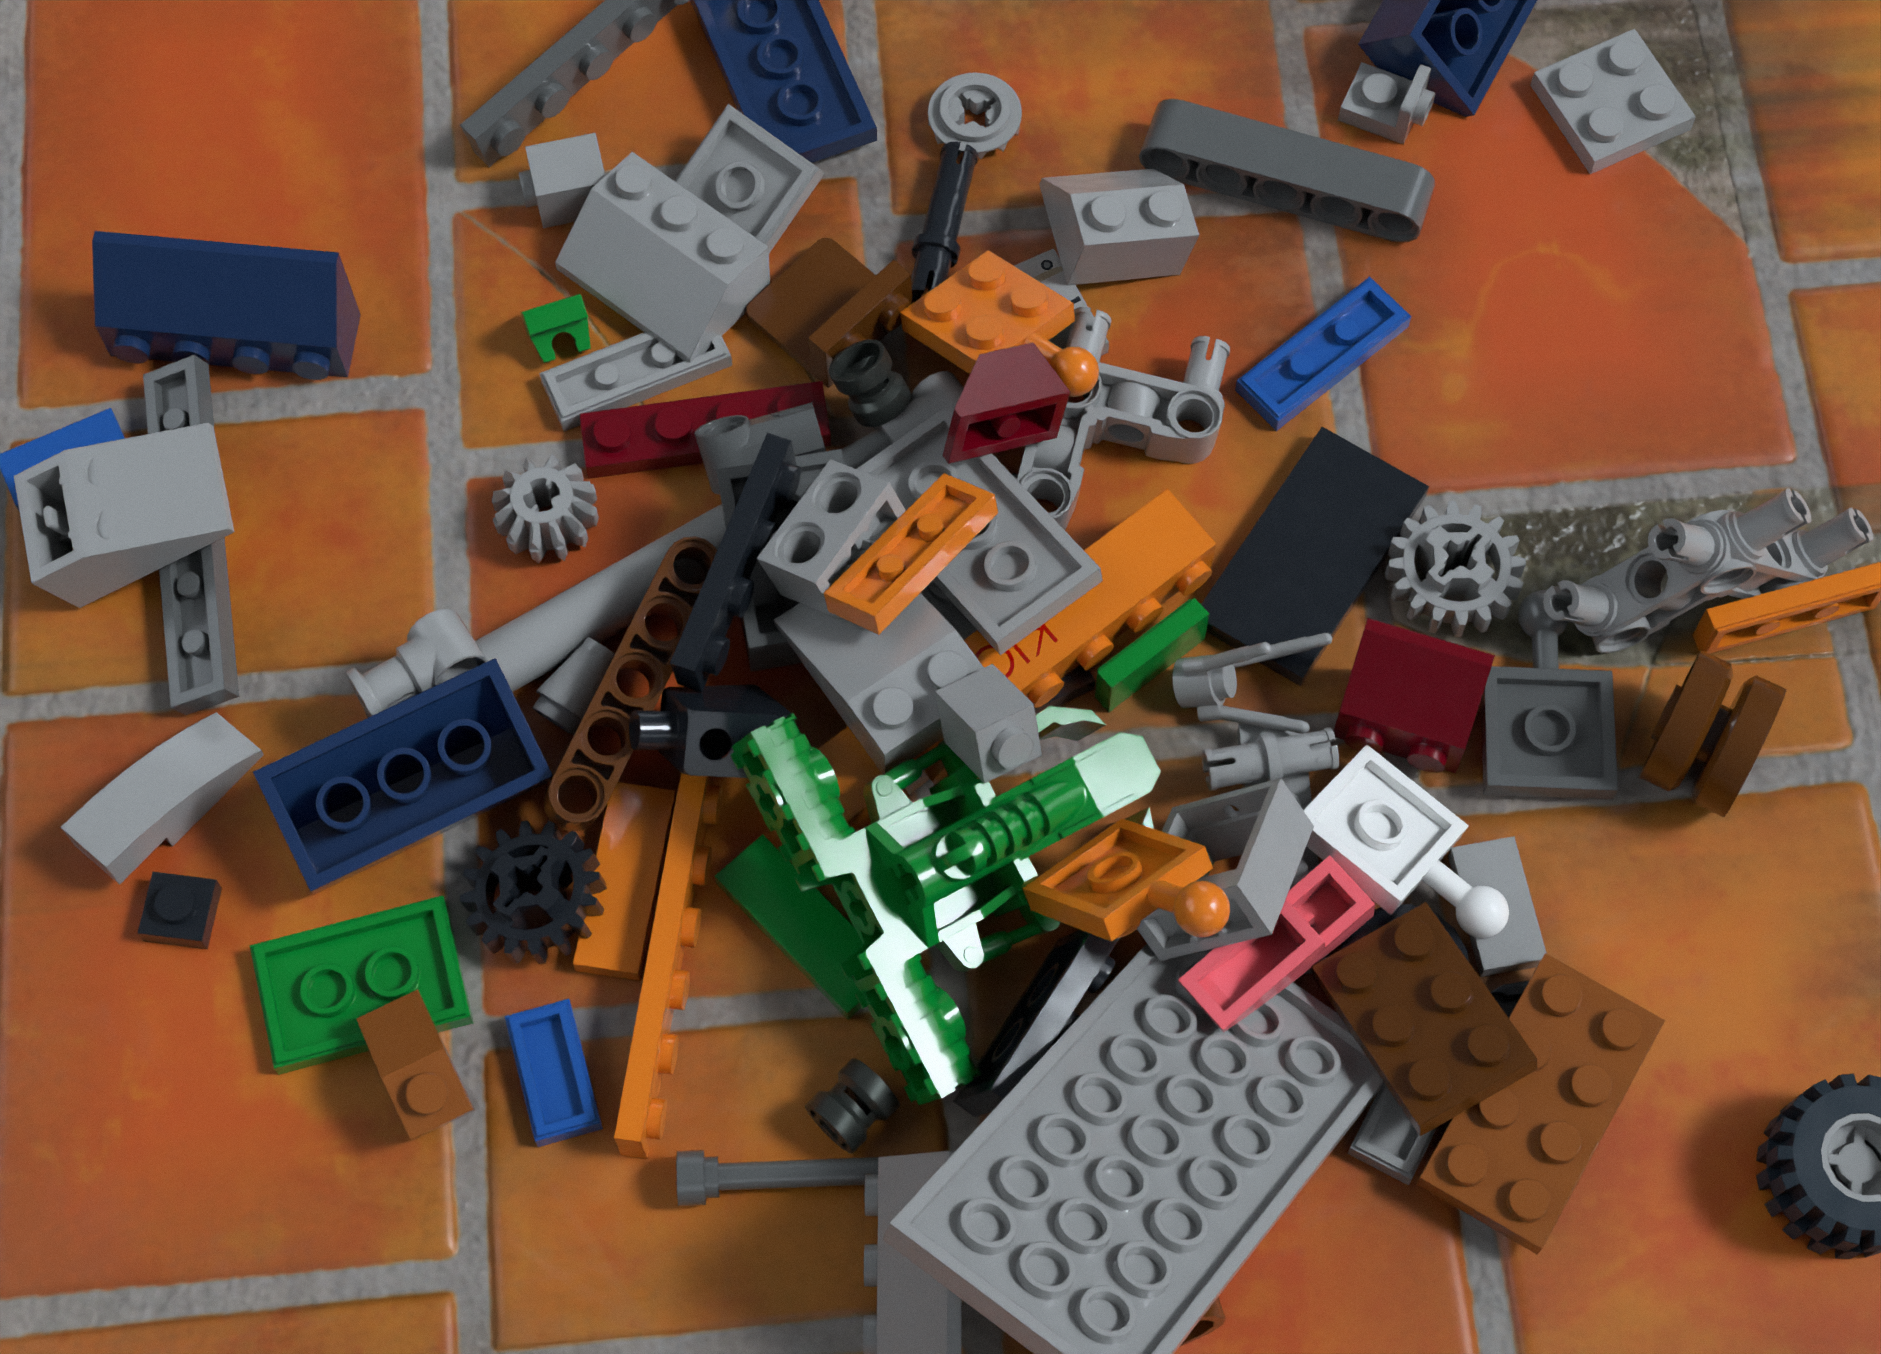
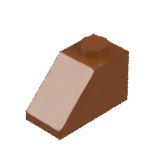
M418 989L356 1019L380 1077L410 1140H416L475 1111Z

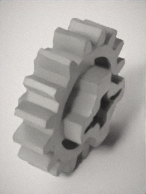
M1449 501L1445 515L1441 516L1430 505L1425 506L1421 514L1420 524L1413 519L1407 518L1401 528V537H1393L1388 552V556L1392 560L1388 561L1385 579L1398 582L1394 585L1391 598L1393 602L1405 600L1411 602L1406 616L1410 621L1419 618L1422 614L1430 617L1429 632L1435 634L1442 622L1451 623L1455 637H1462L1468 622H1472L1475 628L1483 633L1488 629L1492 619L1491 614L1504 620L1512 605L1510 600L1518 599L1524 583L1518 578L1522 576L1526 566V559L1512 555L1515 554L1520 540L1517 535L1504 538L1499 535L1504 522L1500 516L1492 519L1488 524L1480 520L1482 506L1475 504L1468 515L1459 514L1456 501ZM1414 556L1419 559L1417 567L1425 573V580L1423 582L1420 581L1416 573ZM1487 556L1490 557L1494 565L1496 581L1492 578L1494 570L1486 564ZM1467 561H1469L1468 564H1467V567H1463V565H1464ZM1445 569L1448 572L1442 577L1443 571Z

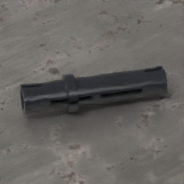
M948 142L941 148V158L923 233L916 236L912 248V255L916 260L911 275L912 303L921 298L925 288L929 292L948 279L950 268L957 264L960 246L956 241L974 168L978 162L976 149L966 144L963 158L959 164L956 163L961 142Z

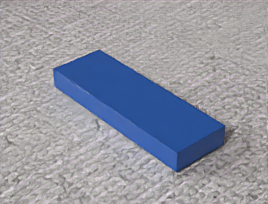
M1368 277L1236 381L1235 391L1277 431L1407 329L1412 316L1371 277Z

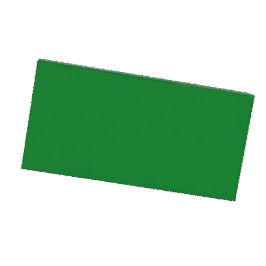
M1195 598L1189 599L1097 669L1095 698L1108 712H1111L1175 663L1178 658H1181L1205 640L1209 619L1208 611Z

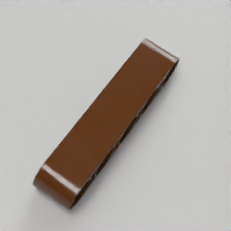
M696 536L683 537L673 543L660 563L546 789L543 799L544 811L551 822H555L559 829L570 832L572 830H583L592 825L605 808L633 752L629 739L631 714L634 710H654L673 672L670 665L671 659L704 581L693 585L684 583L675 574L673 563L683 558L695 560L703 568L706 579L717 552L716 547L708 540ZM658 613L667 615L676 625L677 637L669 641L655 639L646 629L645 618L651 614ZM628 669L639 671L646 677L649 683V693L641 698L626 696L617 685V674ZM595 726L610 727L620 738V751L609 756L596 753L588 743V731ZM567 783L583 785L592 796L591 810L582 814H574L565 810L559 802V788Z

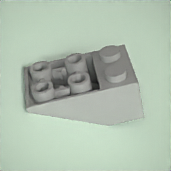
M209 423L67 449L14 475L31 583L78 608L235 532L214 426Z

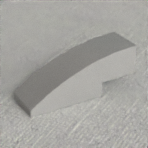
M216 712L176 734L127 768L61 826V829L74 846L120 885L164 840L173 847L264 754L260 748Z

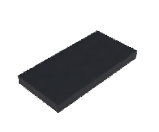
M1321 427L1201 605L1209 613L1206 632L1235 649L1262 642L1272 645L1322 633H1329L1333 638L1388 555L1393 537H1400L1403 522L1407 518L1412 519L1425 499L1429 486L1330 430ZM1328 645L1259 663L1301 687Z

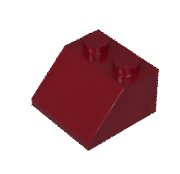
M1367 618L1334 727L1335 737L1343 739L1349 747L1359 752L1366 745H1369L1377 753L1383 751L1406 758L1410 765L1426 772L1437 773L1446 770L1456 773L1466 749L1495 655Z

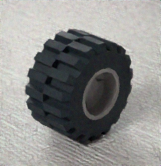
M1854 1073L1838 1075L1829 1083L1824 1079L1812 1085L1779 1111L1780 1114L1769 1122L1763 1133L1769 1139L1758 1147L1756 1161L1767 1164V1168L1756 1175L1759 1190L1771 1189L1774 1196L1772 1200L1764 1204L1771 1217L1783 1212L1790 1222L1782 1230L1794 1240L1804 1233L1807 1234L1811 1239L1806 1249L1820 1255L1831 1248H1835V1258L1852 1259L1861 1253L1866 1258L1881 1253V1077L1867 1075L1857 1083Z

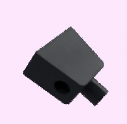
M757 685L705 686L702 693L684 686L667 687L662 692L660 711L634 710L632 712L629 722V739L633 750H658L660 754L683 774L748 778L743 768L737 769L730 756V754L734 753L732 746L750 732L764 725L768 726L783 716L785 718L791 712Z

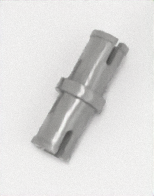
M1331 727L1324 728L1321 731L1276 738L1272 732L1260 734L1258 742L1212 750L1210 748L1203 749L1204 773L1209 772V776L1205 778L1209 791H1213L1226 786L1261 780L1267 782L1278 778L1283 780V776L1323 769H1337L1339 767L1338 746H1331L1330 743L1335 741V734Z

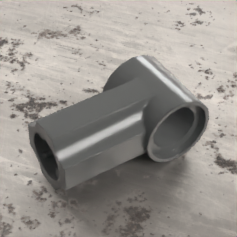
M812 402L750 420L743 415H734L719 418L700 426L694 434L711 491L715 494H720L716 475L717 469L753 464L767 432L791 440L795 456L825 452V446Z

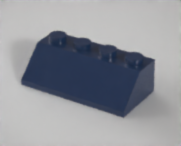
M1383 0L1358 45L1377 68L1412 81L1420 64L1432 68L1427 90L1436 93L1433 103L1465 117L1474 116L1537 0Z
M103 231L94 232L92 253L95 327L110 356H115L125 362L140 364L147 362L148 359L177 362L195 355L209 365L235 367L249 374H264L270 370L292 372L312 380H321L328 376L348 378L361 314L339 252Z
M496 658L253 771L310 892L313 894L321 892L550 782L553 777Z

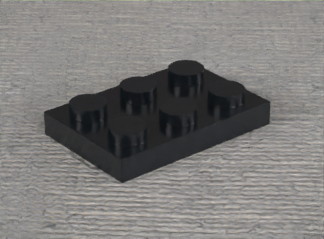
M1078 930L1058 939L975 1068H980L982 1074L974 1077L973 1081L964 1085L953 1102L974 1117L992 1112L1046 1054L1049 1048L1080 1017L1079 1014L1074 1012V1009L1086 990L1094 993L1111 973L1115 960L1109 954L1120 938L1111 942L1083 930Z

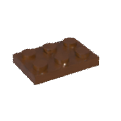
M1427 902L1312 966L1313 978L1420 1136L1537 1070L1536 1056Z

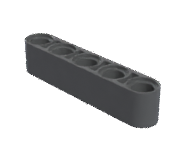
M1167 99L1158 103L1139 154L1140 163L1145 169H1155L1178 182L1395 242H1410L1417 239L1420 235L1435 187V179L1431 173L1416 164L1178 99Z

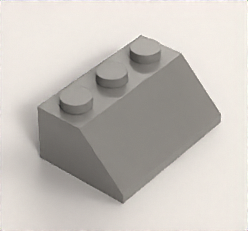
M633 152L591 188L555 261L558 271L640 330L651 333L656 337L657 342L662 341L674 350L679 358L690 363L712 346L711 341L717 335L721 334L722 336L747 312L748 303L770 284L769 247Z
M955 1151L878 1157V1174H865V1216H878V1244L864 1245V1287H877V1315H864L863 1354H961L962 1299L882 1240L893 1218Z

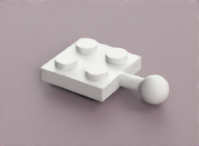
M1366 745L1303 810L1314 825L1307 847L1323 860L1330 855L1368 897L1390 915L1420 882L1424 881L1456 907L1458 924L1467 934L1476 938H1490L1500 933L1506 926L1509 918V907L1505 897L1498 890L1489 886L1472 887L1440 861L1461 838L1469 825L1369 745Z

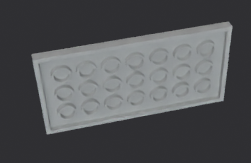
M1146 944L893 1218L882 1240L1034 1354H1174L1384 1084L1337 1012L1293 982L1223 1033L1178 982L1181 976L1213 949L1160 961L1150 946Z

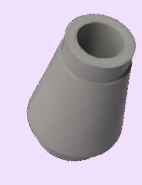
M587 637L582 646L578 647L536 690L540 697L532 709L574 736L615 653Z

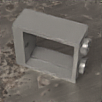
M1282 778L1172 807L1162 832L1204 845L1212 866L1215 861L1239 855L1242 856L1236 869L1208 876L1209 871L1197 880L1208 881L1218 885L1229 899V919L1224 928L1215 935L1209 937L1192 936L1181 929L1173 913L1159 908L1141 920L1137 930L1160 961L1272 935L1314 828V825ZM1230 805L1235 806L1239 811H1235Z

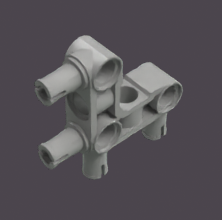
M1076 308L1074 310L1075 322L1071 324L1065 348L1081 347L1088 350L1095 357L1099 366L1097 383L1092 390L1082 395L1085 398L1084 401L1078 403L1067 402L1057 438L1026 445L1019 473H1013L1012 475L1035 500L1046 499L1058 508L1049 514L1066 530L1076 508L1084 468L1080 466L1083 451L1084 449L1091 448L1092 443L1099 444L1102 440L1135 447L1143 449L1148 457L1165 461H1176L1184 464H1194L1203 461L1211 454L1215 446L1225 408L1223 395L1219 392L1226 360L1230 354V346L1226 342L1216 339L1211 359L1207 360L1205 357L1210 337H1195L1191 342V352L1182 383L1101 363L1100 359L1107 331L1112 322L1111 317L1107 313L1097 310L1092 330L1087 331L1091 308ZM1193 420L1199 423L1204 428V431L1198 433L1189 432L1183 429L1178 422Z
M1787 488L1745 514L1740 511L1717 510L1702 514L1687 523H1682L1674 518L1663 520L1665 526L1656 524L1649 532V547L1581 585L1568 580L1557 582L1559 587L1552 585L1544 594V610L1553 620L1572 622L1579 631L1587 636H1591L1598 652H1617L1640 643L1648 635L1670 624L1669 621L1704 601L1713 600L1716 597L1721 598L1726 595L1745 599L1822 578L1828 570V564L1873 540V532L1865 516L1859 510H1853V508H1848L1843 513L1809 532L1803 529L1797 530L1812 521L1811 513L1802 496L1797 491H1791ZM1667 573V585L1664 591L1661 593V582L1664 575Z

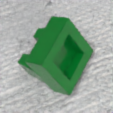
M581 294L520 312L527 335L543 363L556 359L552 348V340L560 332L569 333L573 337L578 352L591 349L588 315Z

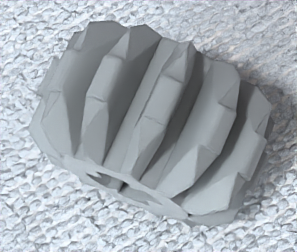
M551 454L544 467L536 468L535 462L526 456L523 463L525 472L520 475L505 470L502 478L505 489L493 491L492 503L494 510L497 511L493 518L496 531L501 536H507L508 547L515 555L529 548L531 558L539 564L547 550H554L556 556L565 561L568 555L566 545L573 543L586 547L588 541L586 528L597 526L599 516L597 508L593 506L597 500L595 487L593 484H590V481H583L582 470L576 463L561 470L559 459ZM542 507H552L548 511L539 512V509Z

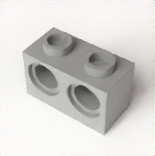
M830 459L814 482L806 488L802 498L779 529L771 535L768 544L759 554L757 560L780 595L839 620V616L828 612L824 592L906 510L890 482Z

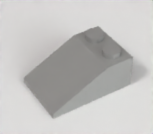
M921 593L880 635L841 617L838 620L801 603L774 619V625L882 774H885L905 760L913 759L943 739L935 691L984 668L957 630Z

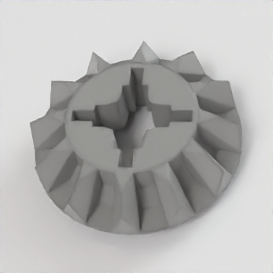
M965 73L952 77L937 88L929 102L928 125L931 126L935 134L937 144L961 142L957 157L964 152L966 144L976 149L980 160L988 151L998 149L1004 152L1008 141L1013 136H1018L1022 118L1020 100L1012 87L993 75ZM964 108L970 110L975 115L985 111L986 128L983 125L980 126L975 121L965 125Z

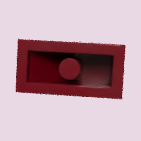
M1034 343L979 354L954 408L942 455L948 464L1057 438L1070 391Z

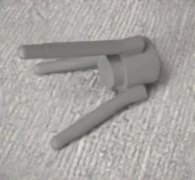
M1322 633L1272 645L1262 642L1215 655L1178 658L1174 664L1172 677L1176 700L1182 708L1197 707L1198 718L1201 722L1225 720L1280 731L1307 733L1310 727L1305 721L1223 706L1226 698H1233L1237 689L1235 668L1331 644L1333 638L1329 633Z

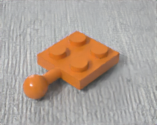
M989 250L900 312L903 331L969 374L979 354L1034 343L1069 389V396H1082L1092 390L1097 383L1099 366L1095 357L1088 350L1081 347L1061 349L1048 341L1075 322L1073 302Z
M1123 818L1022 888L1031 911L1111 942L1134 932L1139 927L1141 920L1158 908L1173 913L1181 929L1195 937L1215 935L1224 928L1230 916V903L1225 892L1212 882L1197 881L1213 869L1204 845Z

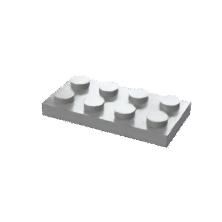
M945 406L858 467L857 470L890 482L905 510L943 473L995 494L998 514L932 581L1001 655L1103 581L1101 569L993 454L950 464L947 463L942 455L953 412Z

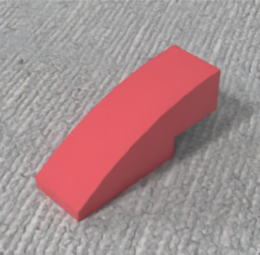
M1329 855L1289 890L1272 935L1214 948L1181 976L1178 982L1224 1033L1293 983L1374 916L1375 903Z

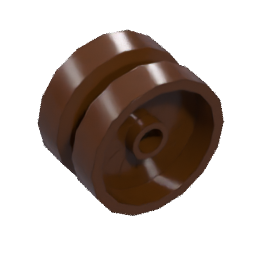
M1700 650L1682 686H1675L1651 735V739L1655 741L1638 778L1670 792L1681 785L1694 760L1701 762L1702 766L1691 790L1692 803L1721 817H1725L1760 753L1787 689L1755 675L1742 684L1730 708L1722 705V701L1733 678L1732 664Z

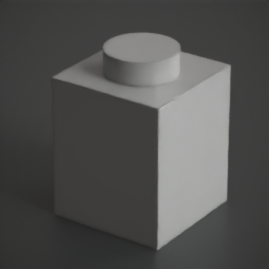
M596 133L525 147L530 170L519 172L526 208L538 205L543 228L575 222L591 188L605 177Z
M993 664L935 691L944 742L984 784L1042 756L1034 704Z

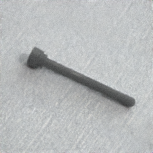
M704 1150L677 1151L678 1206L706 1205V1198H719V1191L865 1185V1174H878V1157L718 1163V1156L705 1157Z

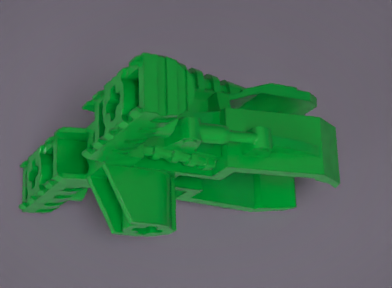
M1048 706L1036 714L1040 740L1056 736L1079 741L1106 726L1092 710ZM794 713L789 714L785 718L783 716L768 726L764 725L750 732L732 746L734 753L730 754L737 769L743 768L750 781V783L746 784V787L752 798H754L769 831L775 830L783 845L778 848L785 861L791 860L798 873L794 879L801 892L832 884L863 944L839 965L846 978L852 977L859 990V992L855 993V996L862 1009L868 1007L875 1021L871 1023V1026L889 1057L888 1059L895 1072L900 1070L908 1084L903 1088L911 1102L916 1100L918 1105L941 1099L954 1092L955 1088L968 1084L974 1080V1077L982 1074L980 1068H975L969 1056L971 1051L964 1039L966 1037V1028L958 1007L946 991L936 986L931 974H926L920 962L922 959L920 953L935 945L954 969L959 972H966L977 968L984 962L1007 953L1012 949V945L1035 935L1046 934L1058 928L1060 925L1059 921L1030 909L1022 888L1034 881L1038 874L1029 856L1152 791L1161 770L1143 736L1119 732L999 796H996L989 782L984 784L980 779H977L978 776L949 748L943 739L939 742L938 746L916 760H905L865 785L863 796L871 825L857 832L854 827H849L843 815L845 810L839 800L840 788L832 766L820 750L811 747L806 735L800 733L794 722L797 719ZM941 760L948 775L929 788L930 796L912 802L902 790L917 781L922 776L923 770ZM1150 807L1125 818L1126 820L1154 828ZM1018 909L1027 925L1008 933L999 931L981 939L976 926V922L984 919L992 912L995 917H999Z

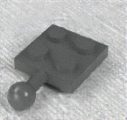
M1547 590L1533 592L1522 601L1518 611V620L1521 628L1532 638L1533 668L1492 666L1481 699L1483 795L1613 800L1618 791L1612 671L1559 669L1558 636L1566 629L1568 621H1555L1547 615L1543 604L1544 594Z

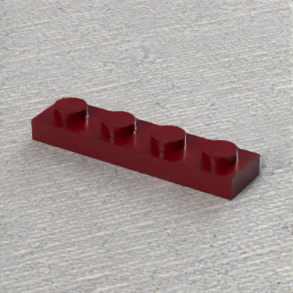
M817 381L580 413L588 479L702 464V457L694 434L700 426L719 418L734 415H743L750 420L811 402L824 446H832L823 382Z

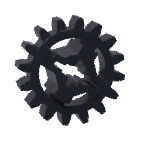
M522 821L519 837L513 839L502 829L498 830L496 838L499 847L492 852L488 848L479 846L475 852L483 862L480 869H465L463 873L467 882L475 888V890L460 895V902L468 912H473L466 919L468 926L476 936L483 935L481 941L493 954L504 947V953L512 963L519 964L526 950H530L531 955L538 964H545L548 948L556 946L565 956L569 955L572 952L568 938L575 933L587 939L592 935L584 922L586 916L603 915V906L597 898L592 896V894L600 893L607 889L606 882L601 874L594 872L600 865V862L591 848L583 850L585 844L573 830L562 838V833L555 822L548 821L541 834H536L528 821ZM573 873V893L570 901H568L566 889L573 882L570 874ZM499 883L500 895L494 902L495 890ZM533 888L535 891H538L539 893L536 896H534L531 893H528V891Z

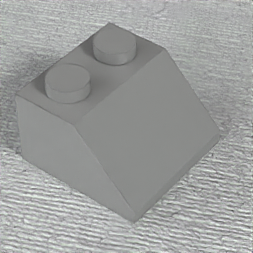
M1155 169L1041 178L1039 183L1067 285L1180 275L1199 237L1184 184Z

